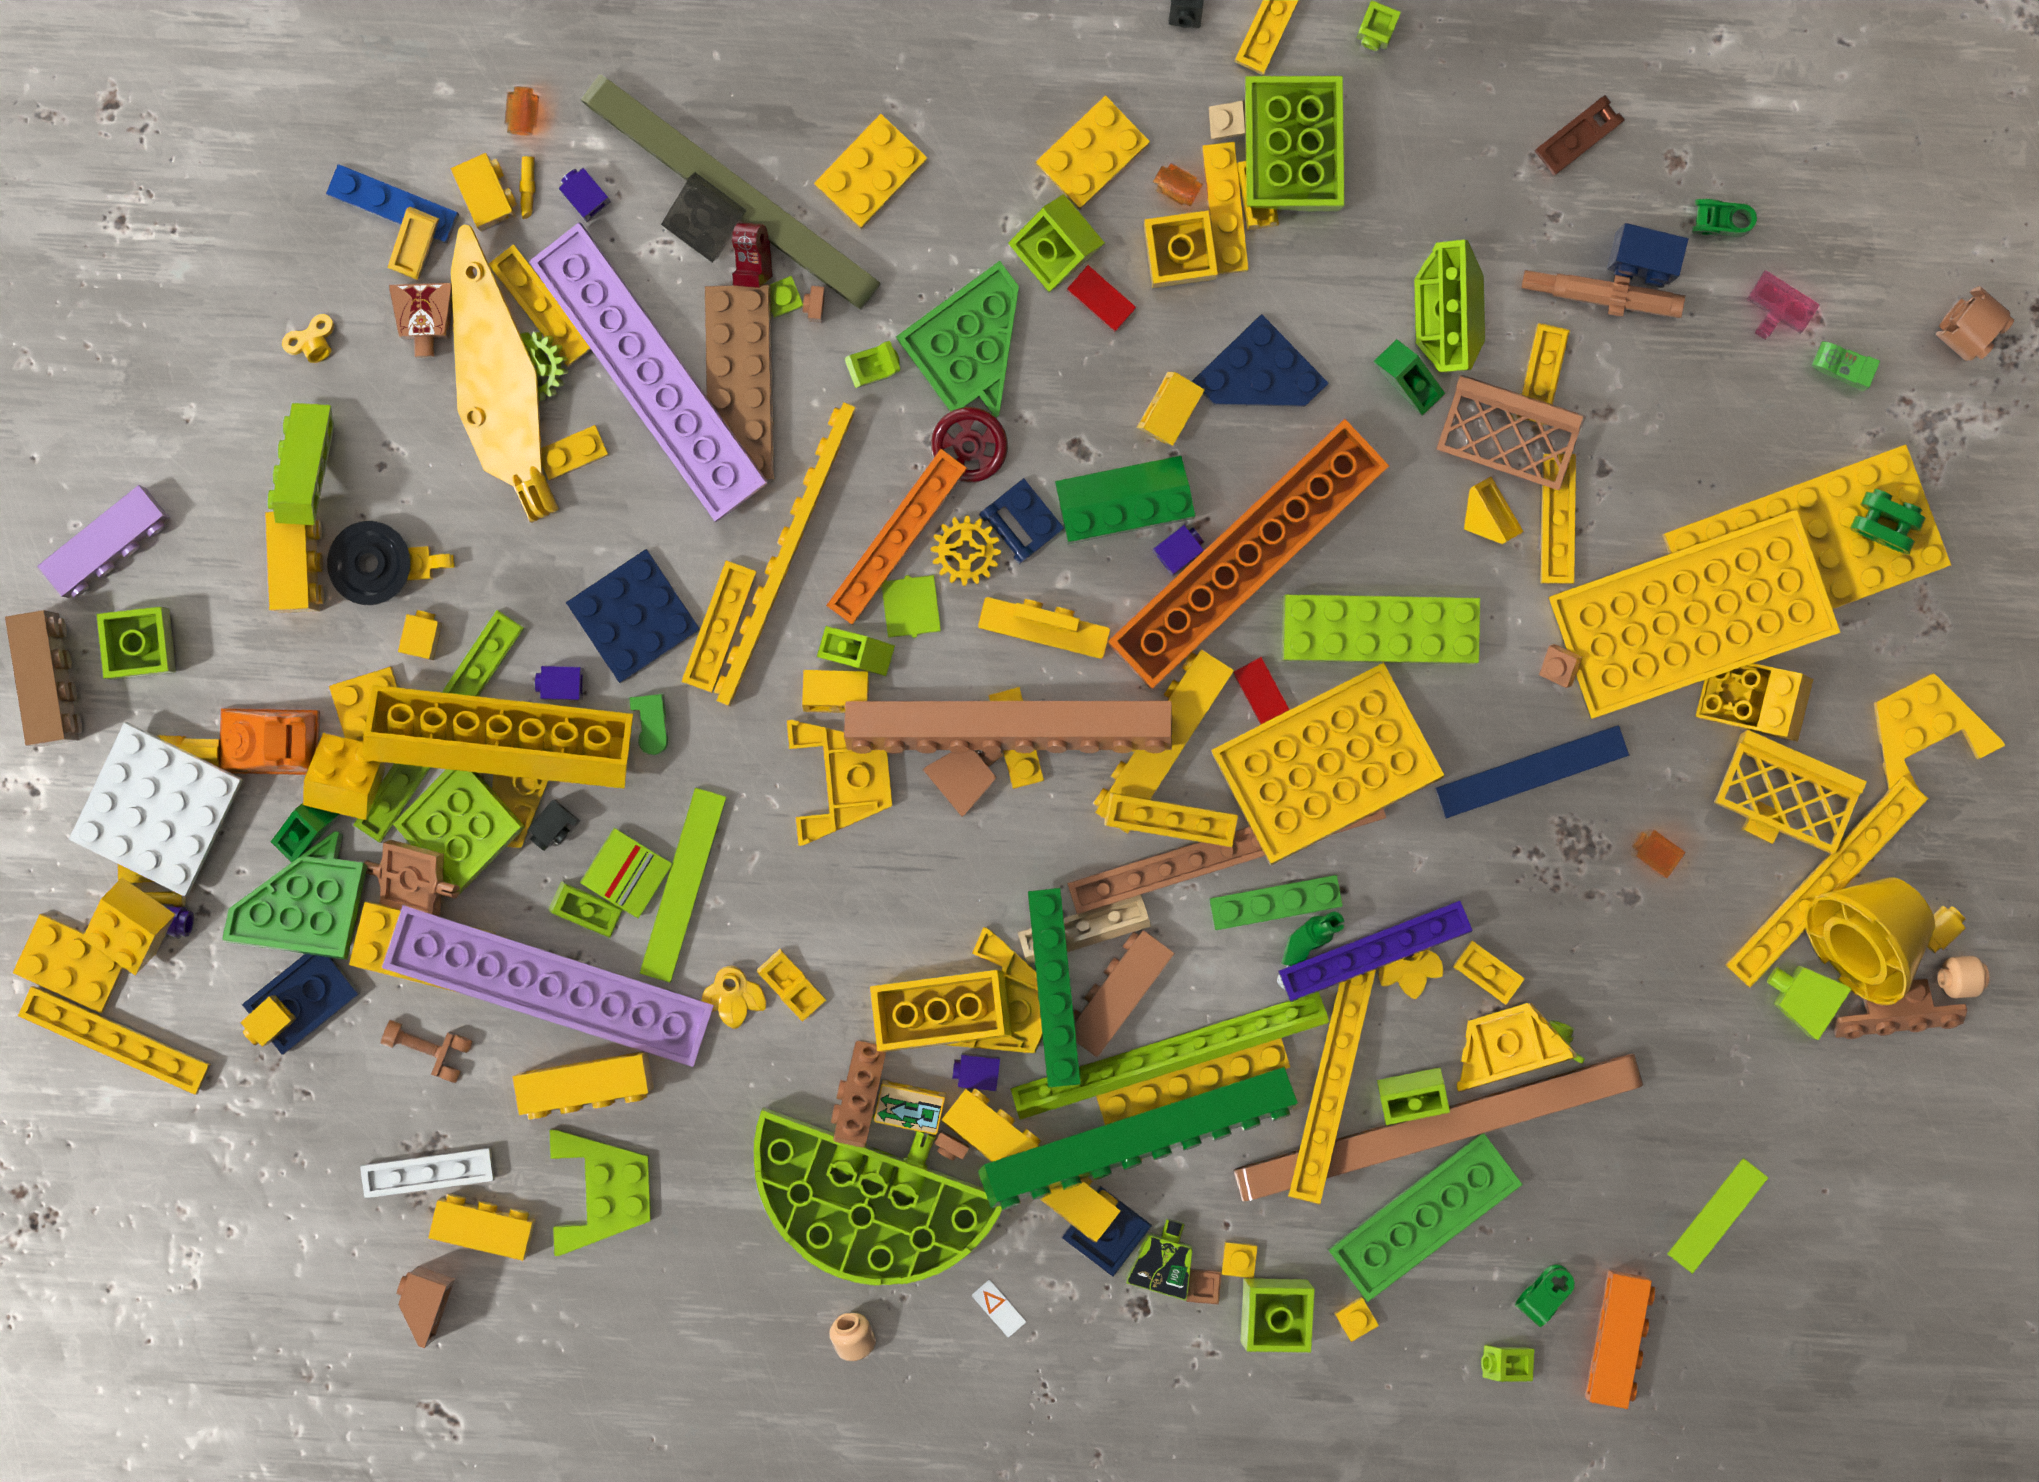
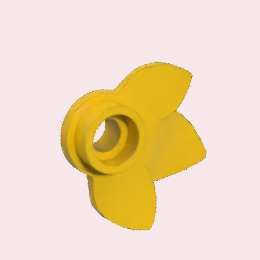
M1425 950L1379 968V981L1381 986H1389L1398 981L1401 989L1409 997L1417 999L1425 988L1427 977L1440 978L1443 976L1442 961L1436 953Z
M735 966L721 968L715 976L714 983L705 988L702 995V1001L714 1005L712 1012L718 1010L723 1023L732 1029H737L743 1023L747 1010L764 1011L766 1009V998L761 987L757 983L747 980L744 972ZM726 979H732L735 981L736 985L734 987H728L724 981Z

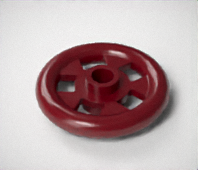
M963 407L947 413L939 420L932 433L931 450L933 457H935L940 449L944 450L953 446L954 452L958 456L956 460L964 466L965 461L979 460L980 468L967 470L959 480L961 482L973 483L990 478L1002 467L1008 452V439L1002 424L992 414L980 408ZM974 421H978L987 427L983 435L977 430L971 429ZM955 423H958L963 430L953 438L947 431ZM971 441L974 443L975 449L968 451L964 448L963 443ZM986 442L995 443L993 456L983 454Z

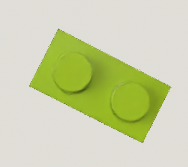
M1441 1067L1377 1080L1386 1125L1450 1113Z

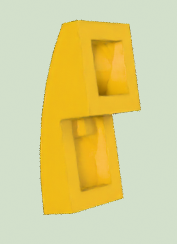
M781 949L775 952L756 970L802 1022L826 1001V998Z

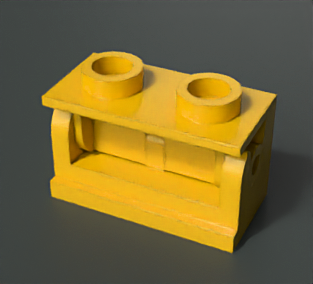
M483 153L450 168L475 225L481 232L507 220L509 214L512 217H516L513 207L517 206V202L511 189L507 188L504 190L499 178L503 177L504 173L497 158L491 160L487 153Z

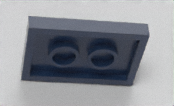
M304 954L245 1001L242 1006L250 1014L269 996L276 995L297 1018L272 1041L281 1055H284L360 993L331 957Z

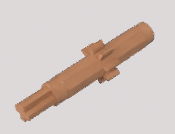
M1528 270L1524 271L1521 287L1523 289L1552 293L1555 297L1609 306L1608 314L1622 317L1624 309L1681 318L1686 296L1629 285L1630 277L1615 275L1614 282L1574 275L1559 273L1551 275Z

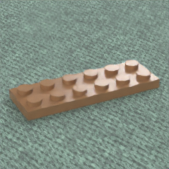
M763 284L760 288L733 285L705 286L707 398L765 479L774 480L771 285Z

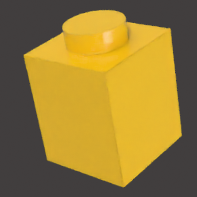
M420 610L416 611L415 616L406 614L398 652L434 660L443 624L442 622L434 621L436 614Z
M272 995L264 1000L240 1023L245 1028L242 1031L245 1037L253 1045L256 1046L259 1043L263 1047L269 1045L297 1018L276 995Z

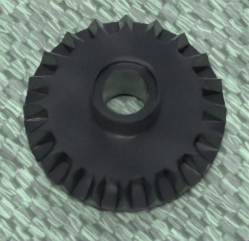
M362 521L346 527L336 536L328 552L327 569L333 586L347 600L361 605H378L389 601L392 597L399 594L402 587L407 583V578L411 571V555L407 543L396 530L384 523ZM374 555L378 561L377 568L372 572H368L365 568V561L369 556Z

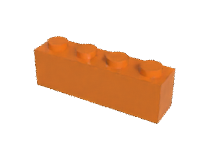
M1608 1271L1585 1395L1589 1402L1628 1409L1629 1401L1634 1402L1637 1393V1382H1633L1635 1369L1640 1370L1643 1361V1351L1639 1350L1641 1337L1646 1338L1649 1329V1319L1645 1318L1647 1305L1652 1306L1655 1296V1287L1651 1286L1652 1281L1647 1277Z

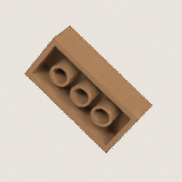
M45 610L5 616L25 745L43 747L79 741L78 733H82V721L80 715L75 714L73 701H77V690L74 682H70L68 669L72 668V659L69 650H65L63 637L67 636L64 619L60 618L59 613Z

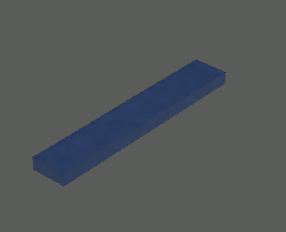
M1617 725L1436 787L1435 791L1444 817L1447 819L1630 755L1620 726Z

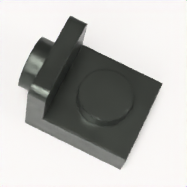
M1171 0L1169 24L1182 28H1200L1204 0Z

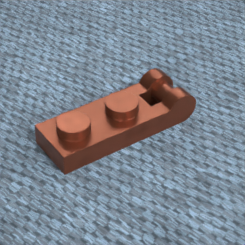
M1606 95L1535 149V153L1554 176L1625 121L1620 113L1616 114L1609 105L1611 101ZM1598 113L1606 121L1601 127L1593 118Z

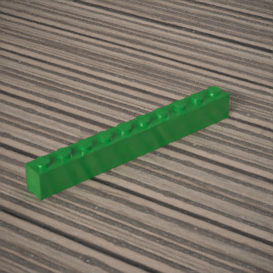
M1285 1067L984 1164L978 1170V1174L990 1207L994 1208L1001 1205L1002 1210H1006L1021 1204L1020 1199L1032 1196L1033 1200L1048 1196L1051 1194L1050 1189L1061 1185L1063 1190H1067L1082 1184L1081 1179L1092 1176L1093 1180L1104 1178L1112 1174L1111 1169L1122 1166L1124 1170H1128L1141 1165V1159L1150 1156L1154 1160L1165 1158L1172 1154L1171 1149L1180 1146L1185 1151L1201 1145L1202 1139L1211 1136L1213 1141L1223 1139L1232 1134V1129L1242 1127L1243 1131H1247L1260 1126V1120L1269 1117L1272 1118V1121L1281 1120L1291 1115L1290 1110L1298 1104Z

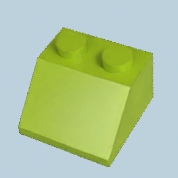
M1062 194L1045 205L1008 244L1048 292H1051L1087 262L1105 242L1069 199Z

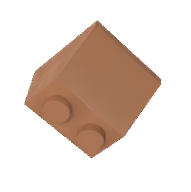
M420 1266L408 1272L406 1276H402L396 1294L401 1296L398 1305L418 1346L426 1348L435 1339L455 1278Z

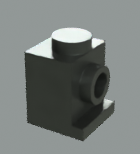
M552 800L527 830L533 834L530 840L545 851L553 843L559 845L570 833L567 826L569 824L577 826L580 820L557 800Z

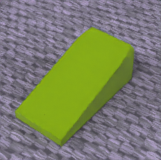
M561 881L548 910L554 915L610 938L623 909Z

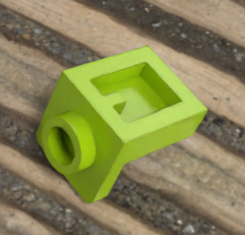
M1485 1345L1481 1359L1483 1378L1499 1382L1533 1381L1534 1349L1528 1347Z

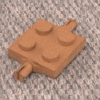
M388 840L383 842V854L380 864L369 860L364 862L368 865L366 874L378 877L381 888L380 904L400 910L402 905L440 916L441 896L444 895L455 899L460 891H457L460 889L458 885L443 881L444 854L395 840Z

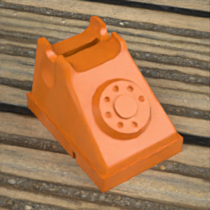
M221 708L219 768L235 774L306 775L319 744L320 711Z

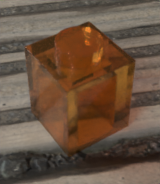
M1650 829L1647 833L1642 831L1631 845L1635 849L1631 856L1665 879L1669 877L1686 853L1660 833Z

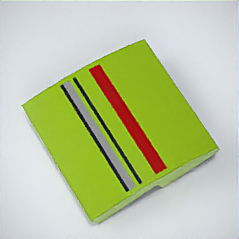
M613 828L580 883L639 919L672 863L620 830Z

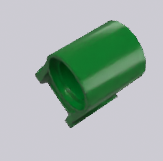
M1696 199L1695 206L1698 207L1696 226L1692 227V233L1704 236L1743 237L1755 226L1757 214L1747 204L1729 203L1714 199ZM1734 214H1744L1748 219V226L1746 228L1735 226L1732 220Z
M1558 1264L1550 1265L1532 1285L1523 1291L1517 1299L1515 1306L1538 1327H1542L1552 1318L1558 1307L1574 1290V1278L1564 1266ZM1554 1276L1562 1277L1565 1283L1561 1287L1557 1284L1554 1285L1552 1278Z

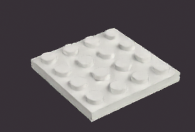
M128 722L123 723L69 840L184 897L188 896L243 779Z

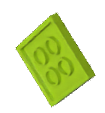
M446 769L393 823L411 845L444 854L443 881L458 885L460 887L457 890L460 891L459 894L525 828L521 821L477 772Z

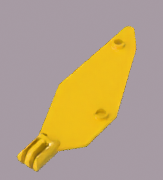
M462 225L458 229L451 266L457 411L483 470L514 486L529 522L533 523L539 520V518L559 510L542 472L537 371L473 228L470 225ZM474 267L477 269V276L473 273Z

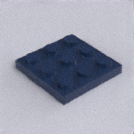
M647 549L566 602L619 683H622L700 631L699 626Z

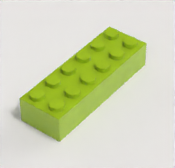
M1284 595L1282 597L1281 661L1425 664L1479 663L1480 598Z

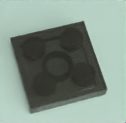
M694 172L688 178L661 225L713 263L720 256L733 234L735 225L742 220L747 210Z

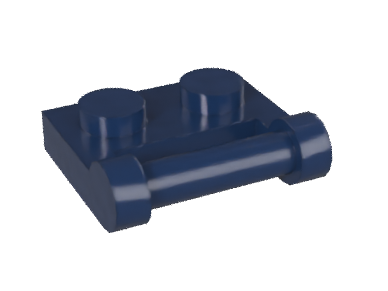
M1024 478L979 513L983 521L986 522L988 520L1015 554L1013 558L1018 564L1024 562L1064 529ZM1005 507L1031 538L1032 542L1026 547L998 514L1002 508Z

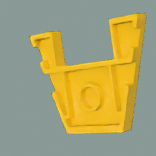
M1934 673L1874 702L1888 791L1902 776H1905L1918 788L1904 759L1962 730L1976 759H1980L2005 746L2004 742Z
M787 720L789 749L823 746L829 814L796 817L798 846L806 845L893 806L888 752L885 750H871V752L865 754L855 753L852 750H847L844 732L795 720Z
M983 927L972 954L1002 966L1001 971L1005 973L1012 1036L947 1045L1036 1053L1043 1038L1036 970L1029 964L1027 965V962L992 930Z

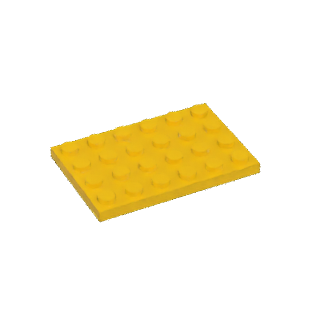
M1384 662L1211 750L1219 769L1271 866L1439 781L1445 776Z

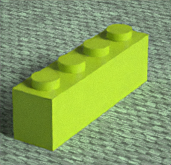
M292 403L290 415L284 416L283 434L285 439L280 440L278 444L280 464L274 465L273 483L275 488L274 490H269L268 509H273L275 523L315 525L334 430L331 405Z

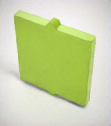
M906 575L904 579L885 581L882 585L888 638L907 635L916 638L918 634L941 631L934 575L914 578Z

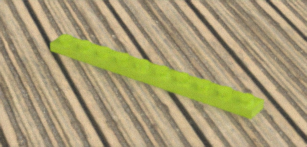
M1316 992L1291 1003L1290 1001L1080 1066L1081 1084L1048 1088L1047 1077L1010 1088L1019 1119L1021 1120L1329 1023V1019L1319 992Z

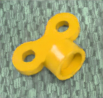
M326 314L315 316L307 329L291 331L282 339L283 349L290 355H297L303 351L310 363L323 361L331 353V348L325 337H328L334 330L333 320ZM321 323H326L323 329H318ZM293 340H298L295 346H291Z

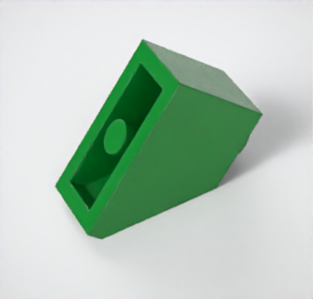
M1397 339L1373 361L1387 381L1422 416L1446 394L1421 358Z
M302 803L293 810L271 840V843L292 863L307 852L330 829L340 814L305 806Z

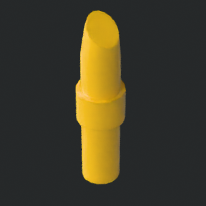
M522 156L521 181H519L522 219L529 218L533 213V199L536 182L534 181L535 157Z

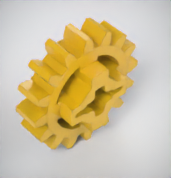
M965 516L964 523L959 524V521L954 517L952 518L953 526L951 528L945 524L941 525L944 532L943 536L935 534L933 537L939 542V546L931 547V552L938 553L939 557L935 558L932 562L934 565L942 564L943 568L939 572L941 576L947 573L951 574L950 583L953 584L957 578H961L962 585L966 586L968 579L972 578L977 585L979 584V575L983 574L987 578L991 576L987 570L989 566L998 567V563L992 559L993 556L1001 555V550L993 549V545L999 542V538L989 537L993 528L989 526L982 529V519L980 518L975 524H971L970 517ZM961 530V537L954 544H946V541L953 533ZM975 531L980 534L986 541L987 546L978 545L972 538V532ZM967 542L971 549L982 552L969 554V559L964 560L962 554L950 550L960 549L963 547V543ZM945 556L954 557L959 563V571H956L947 563ZM978 558H986L984 564L979 569L971 572V565Z

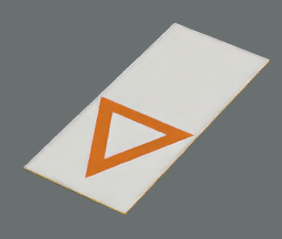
M990 1279L971 1295L1008 1338L1026 1323L1024 1318Z

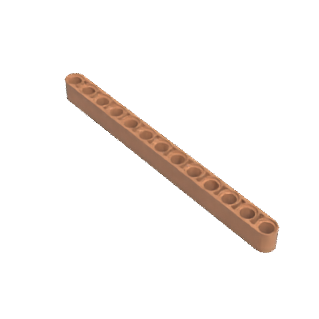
M1635 1054L1620 1056L1449 1106L1450 1113L1390 1125L1385 1124L1337 1138L1327 1178L1642 1087L1643 1081ZM1299 1150L1234 1169L1242 1201H1250L1289 1190Z

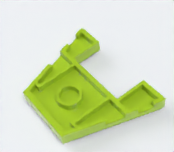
M559 1129L549 1130L550 1159H585L587 1224L553 1227L554 1256H561L651 1221L649 1155L563 1132Z

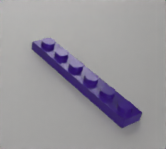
M1457 901L1279 970L1278 973L1291 1003L1471 933L1473 930L1461 901Z

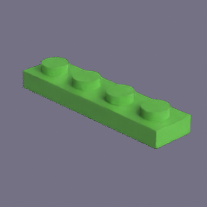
M1337 875L1209 898L1215 930L1343 907Z

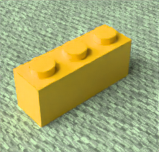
M447 1194L446 1198L441 1197L437 1200L428 1239L522 1261L527 1258L536 1219L528 1218L529 1212L518 1209H510L509 1213L497 1210L498 1205L479 1201L478 1206L465 1203V1197L455 1194Z

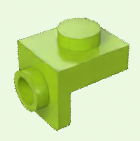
M1371 0L1356 39L1361 40V45L1370 50L1379 51L1380 48L1386 50L1401 12Z
M890 341L844 358L855 389L888 379L900 371L899 355L892 347Z

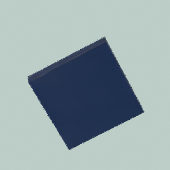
M1100 1185L1096 1192L1100 1193L1101 1190H1105L1119 1202L1115 1207L1120 1210V1213L1097 1242L1090 1240L1073 1225H1070L1061 1237L1114 1277L1152 1227V1224Z

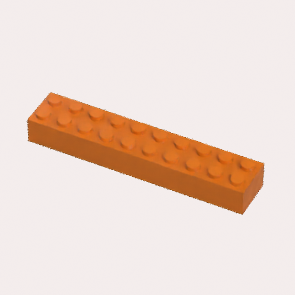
M1344 419L1108 640V645L1150 689H1153L1384 472L1389 465L1353 426Z

